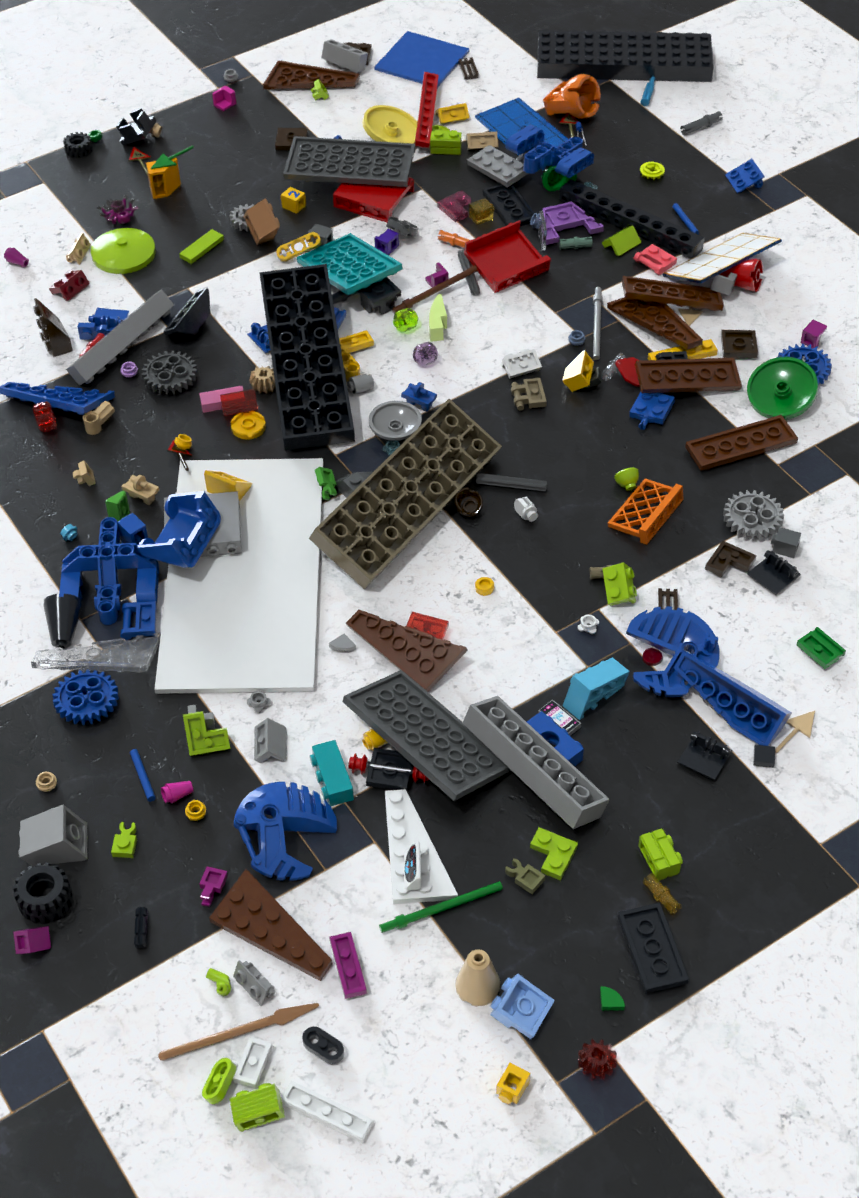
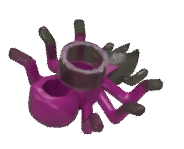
M124 195L123 201L117 199L114 201L110 198L111 201L107 200L108 208L106 205H103V207L98 206L97 208L103 212L100 213V216H104L107 221L116 224L118 220L120 224H127L131 220L130 216L132 217L134 211L139 207L132 208V204L135 202L132 199L129 203V208H125L127 195Z

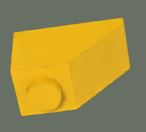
M582 351L565 368L563 382L571 392L590 385L594 361L586 351Z

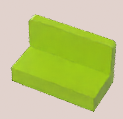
M632 225L604 240L602 244L604 248L612 246L616 256H620L640 244L641 240Z

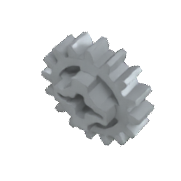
M245 204L244 207L239 205V208L235 207L234 211L230 212L229 218L234 229L239 228L240 231L245 229L246 232L249 230L244 214L254 206L253 204L251 206Z

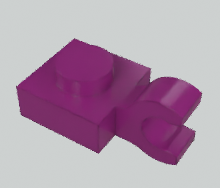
M206 867L199 883L200 889H204L200 896V899H203L201 905L210 907L214 892L221 893L228 877L227 871Z

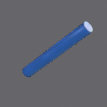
M675 203L672 208L688 229L699 235L697 228L680 206Z
M133 749L130 751V755L147 800L149 802L154 801L156 797L138 750Z

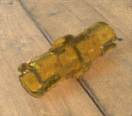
M653 873L647 876L649 880L645 878L643 883L654 894L656 901H660L671 915L677 912L675 908L679 910L681 904L670 894L668 887L663 886Z

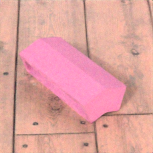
M243 386L199 393L203 413L246 405Z

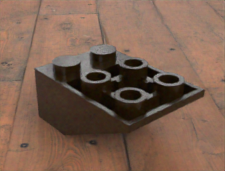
M34 298L35 306H33L35 315L39 318L36 319L39 329H41L39 335L42 342L45 341L47 351H51L53 357L72 352L70 337L60 319L37 298Z

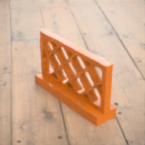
M644 479L609 520L608 527L639 537L640 543L647 545L684 500L683 486L676 484L674 487ZM646 486L654 488L651 490L644 491V488ZM661 492H668L667 495H659ZM653 494H656L657 496L655 498L647 499L646 497ZM644 497L642 501H634L636 498ZM660 503L658 506L655 507L650 506V504ZM644 505H647L648 507L642 510H638L637 508ZM627 509H635L633 512L625 513ZM650 513V516L647 518H641L640 516ZM638 517V520L628 521V518ZM625 519L626 521L625 523L621 524L616 523L617 521ZM641 525L639 530L633 529L631 527Z

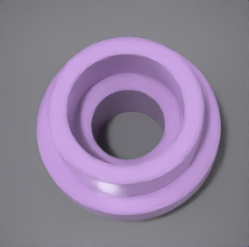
M125 362L121 367V374L125 377H133L138 373V368L133 362Z

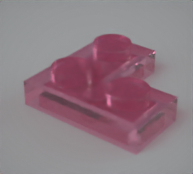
M461 190L438 201L437 207L454 222H458L468 217V211L463 206L471 203V197Z

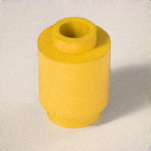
M373 729L363 734L362 742L368 750L371 749L373 751L374 748H380L388 743Z

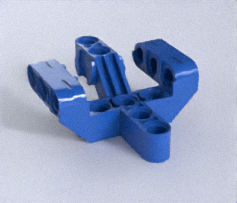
M528 125L510 136L505 144L507 150L518 155L529 150L524 155L523 170L530 174L536 173L540 169L545 170L546 166H556L555 172L571 178L594 162V153L582 148V138L572 137L556 147L545 142L543 130L533 125Z
M107 517L101 521L99 545L78 546L63 559L59 597H64V594H71L82 599V571L98 570L99 585H95L97 597H94V605L99 613L100 622L104 625L115 623L118 611L120 610L119 596H121L122 587L121 584H118L117 569L137 568V602L156 601L157 604L158 560L144 557L137 549L139 545L137 543L119 544L120 533L118 523L113 517Z

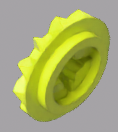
M646 162L640 167L642 177H647V179H660L661 176H664L665 168L660 163Z

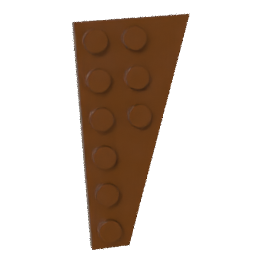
M278 60L263 83V89L313 88L315 86L314 81L317 79L326 88L356 87L360 74Z
M624 297L607 303V309L687 350L700 346L703 343V339L667 304L654 301L645 302L639 299L630 300Z
M358 610L346 622V625L399 670L405 672L427 692L468 651L465 646L455 645L448 640L438 639L431 634L408 626L398 625L394 621L381 619L377 615Z
M247 869L244 870L209 917L212 924L319 981L323 979L332 965V959Z

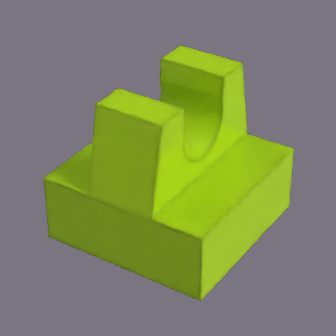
M319 79L314 81L315 86L311 89L313 98L315 100L321 97L324 100L329 97L327 88Z

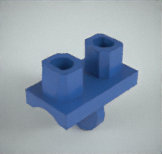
M419 382L417 385L410 383L407 389L401 393V397L406 399L407 403L421 405V410L427 412L436 400L437 394L424 389V384Z

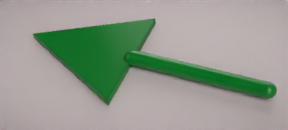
M190 146L170 157L162 154L151 169L177 165L171 159L193 149L194 146Z

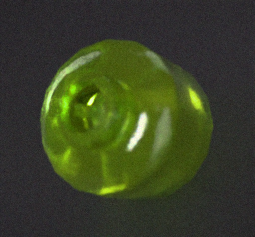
M411 308L399 310L393 317L394 326L401 332L414 329L418 323V315Z

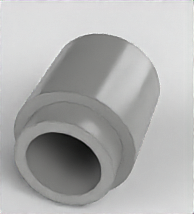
M365 373L350 377L347 386L350 392L352 391L353 394H357L373 388L374 380L371 374L367 375Z

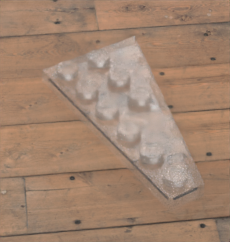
M161 632L154 633V637L143 638V635L136 636V639L129 641L120 638L93 642L92 646L82 647L79 644L74 645V648L63 650L61 647L38 650L31 661L32 668L42 670L147 672L160 644Z

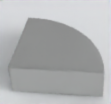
M345 634L329 642V648L334 651L351 652L356 650V645Z

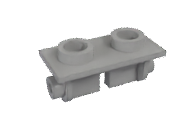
M239 960L233 977L260 1006H263L265 997L271 998L274 996V986L265 977L258 980L262 974L251 962L245 961L242 963Z

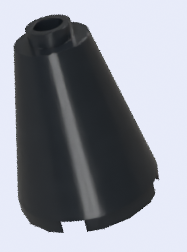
M53 594L44 599L43 607L51 644L58 650L67 649L73 641L83 607L82 600L75 595L64 594V597H57V594Z

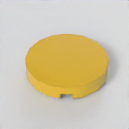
M249 411V413L240 412L231 420L233 434L241 439L257 438L266 429L264 416L255 411Z

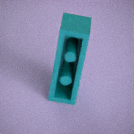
M336 740L312 746V755H309L312 767L316 766L317 771H315L317 782H322L321 792L323 799H328L330 806L354 800L353 787Z

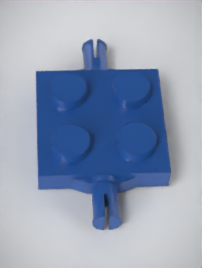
M640 392L630 410V417L641 420L638 427L643 430L648 423L663 424L675 402V397L665 395L664 393Z

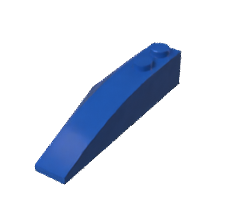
M686 651L682 652L674 666V669L714 707L713 709L732 728L759 745L769 746L782 731L792 714L786 708L743 682Z

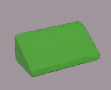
M121 491L105 501L108 517L115 518L117 522L130 514L126 491Z

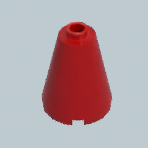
M761 259L737 261L715 274L729 277L730 273H735L737 277L734 286L757 292L762 283V279L759 278L760 273L763 274V263Z

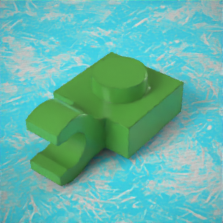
M323 467L315 469L319 486H323L322 498L330 500L329 493L333 496L337 495L334 488L337 484L333 471Z

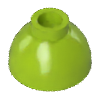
M634 467L627 468L616 473L614 479L618 485L624 487L626 491H630L636 488L639 471Z

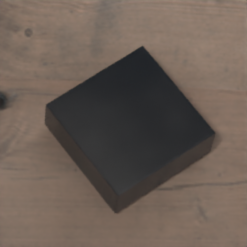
M754 745L753 766L774 768L775 747Z

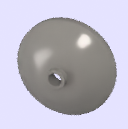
M404 401L384 402L376 406L369 415V427L372 432L380 438L391 441L409 438L422 424L420 411L412 404Z

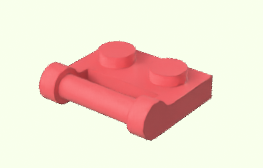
M651 244L642 252H637L633 258L637 263L641 262L653 269L658 275H661L677 263L676 257L654 244Z

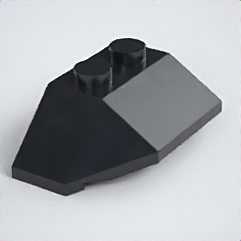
M208 288L198 290L193 294L191 299L188 300L164 330L165 335L186 337L189 335L194 336L199 332L200 326L206 323L207 317L211 314Z

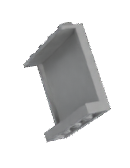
M238 491L207 494L219 511L221 522L200 557L242 553ZM169 497L164 498V507ZM164 508V527H165V525L167 524V522L169 521L170 518H169V516L167 515V513H166V511H165V508Z

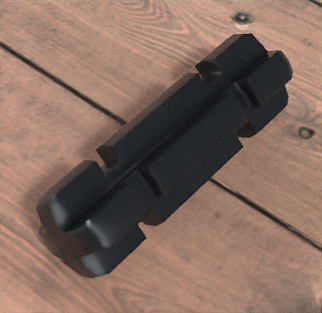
M137 907L135 911L134 945L135 948L139 949L147 946L148 911L146 907Z

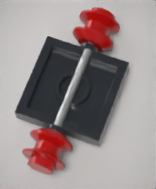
M374 748L371 762L368 761L365 754L362 758H358L357 753H355L354 757L349 759L348 768L352 769V774L356 770H360L361 775H363L368 770L366 786L390 790L406 789L407 791L410 776L413 777L415 782L418 779H423L424 784H426L427 780H430L415 766L413 768V764L398 751Z

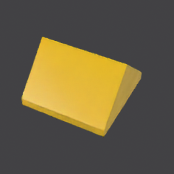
M205 470L204 472L206 490L212 494L238 491L240 501L252 485L251 482L222 471Z

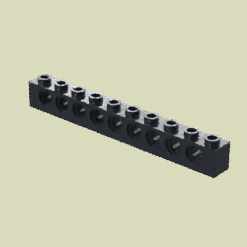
M570 179L560 188L559 201L563 203L573 202L584 210L585 213L622 229L633 225L638 236L682 256L692 259L703 250V236Z

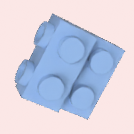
M517 974L512 979L508 977L503 983L501 989L504 992L501 997L497 995L491 1003L490 1007L493 1010L490 1015L506 1027L513 1026L531 1039L536 1034L555 1000Z

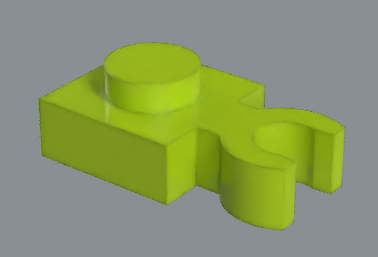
M121 822L119 825L121 835L115 834L111 854L112 857L133 858L137 843L135 835L136 825L132 823L130 829H125L124 822Z

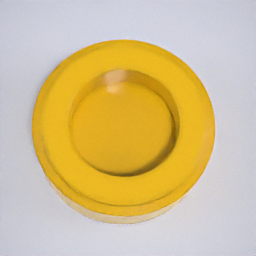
M481 577L475 582V590L479 595H490L494 591V582L488 577Z

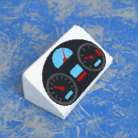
M415 841L404 852L405 890H420L421 852L419 841Z

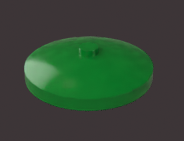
M777 357L762 363L753 371L747 384V395L751 406L756 412L766 418L782 415L786 420L797 417L812 406L818 394V381L814 370L806 362L793 357Z

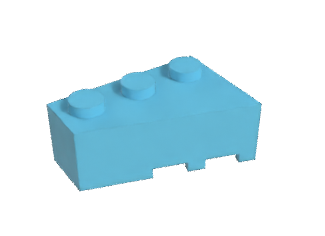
M612 657L606 661H601L596 666L587 668L579 674L576 673L570 680L571 684L563 707L578 720H581L586 710L589 708L594 710L598 706L596 703L603 697L607 700L625 685L630 671Z

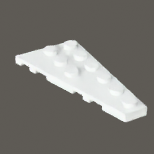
M406 789L385 791L393 904L444 901L457 897L458 894ZM415 841H419L421 852L420 890H405L404 852Z

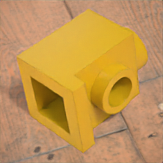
M509 1063L496 1085L498 1098L506 1104H511V1102L517 1104L526 1087L530 1084V1072Z

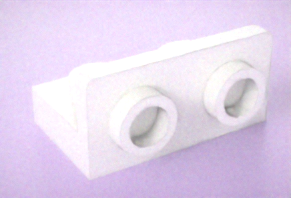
M524 349L518 354H507L501 362V366H505L509 379L541 370L542 368L535 349Z

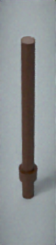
M474 265L427 291L402 301V304L392 308L393 313L397 314V312H401L405 308L406 310L412 308L414 304L477 272V267Z

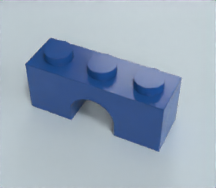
M541 711L527 721L547 742L554 744V748L574 767L583 761V746L580 742L572 739L565 729L560 728L552 717L547 716Z

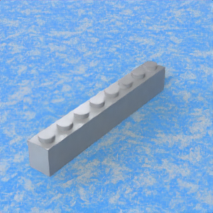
M162 289L156 292L66 370L78 385L90 383L94 379V374H100L106 369L104 366L107 363L110 365L117 359L115 357L117 354L122 355L128 350L127 346L129 344L131 346L139 340L137 337L140 334L144 336L150 331L149 327L151 325L154 327L160 322L159 318L161 316L163 318L171 312L170 308L174 304Z

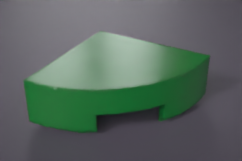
M600 986L602 1011L625 1009L624 1001L619 993L611 988Z

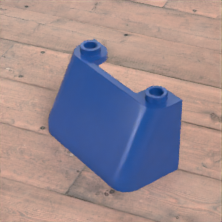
M205 491L172 494L169 496L164 508L170 519L155 542L151 538H144L137 547L144 557L182 568H192L195 566L221 522L219 511Z

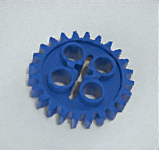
M795 344V348L788 346V350L783 349L782 353L779 352L778 357H793L802 360L803 356L805 362L814 370L818 384H824V380H828V376L831 374V359L828 358V354H823L824 350L817 351V346L812 349L810 344L808 347H805L804 344L801 347Z
M89 669L86 670V673H82L79 670L78 675L72 672L71 678L65 676V682L59 681V687L54 688L53 704L56 713H60L61 718L66 717L67 722L73 719L74 724H77L79 720L82 722V725L85 724L86 720L93 724V719L95 718L101 721L100 716L108 717L107 711L113 712V706H117L116 700L119 699L115 680H111L110 675L105 677V672L98 674L97 669L93 673H90Z

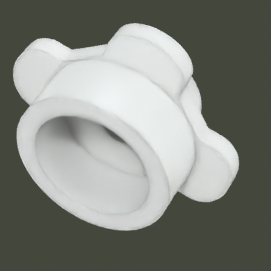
M593 615L582 616L578 630L589 632L590 634L596 633V626L599 625V620Z

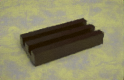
M470 57V60L464 58V61L458 59L464 80L478 78L479 73L473 57ZM464 65H466L469 76H467Z
M658 588V607H661L660 610L662 609V596H666V606H670V597H673V610H677L678 589L662 591V588Z

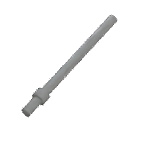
M601 287L595 288V296L593 297V304L595 305L594 360L600 359L601 305L603 304Z

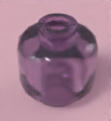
M424 342L414 347L413 359L417 364L426 366L437 360L438 351L433 343Z

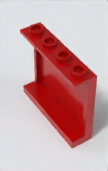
M409 177L407 187L342 183L333 193L334 207L387 223L389 216H392V211L408 191L414 192V179Z
M520 220L465 243L464 255L473 266L477 267L479 274L494 293L544 273L550 268L551 258L548 255L542 257L520 230Z

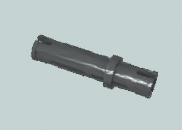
M717 111L682 125L680 129L684 130H681V133L686 135L705 126L709 127L723 119V117H720L722 113Z

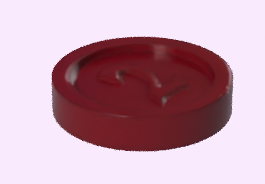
M648 648L643 652L642 659L647 665L656 666L662 661V653L658 649Z

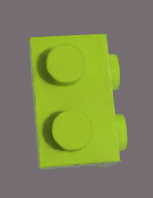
M624 562L602 568L608 604L612 606L627 601L636 603L635 596H637V590L632 580L634 578L633 569Z

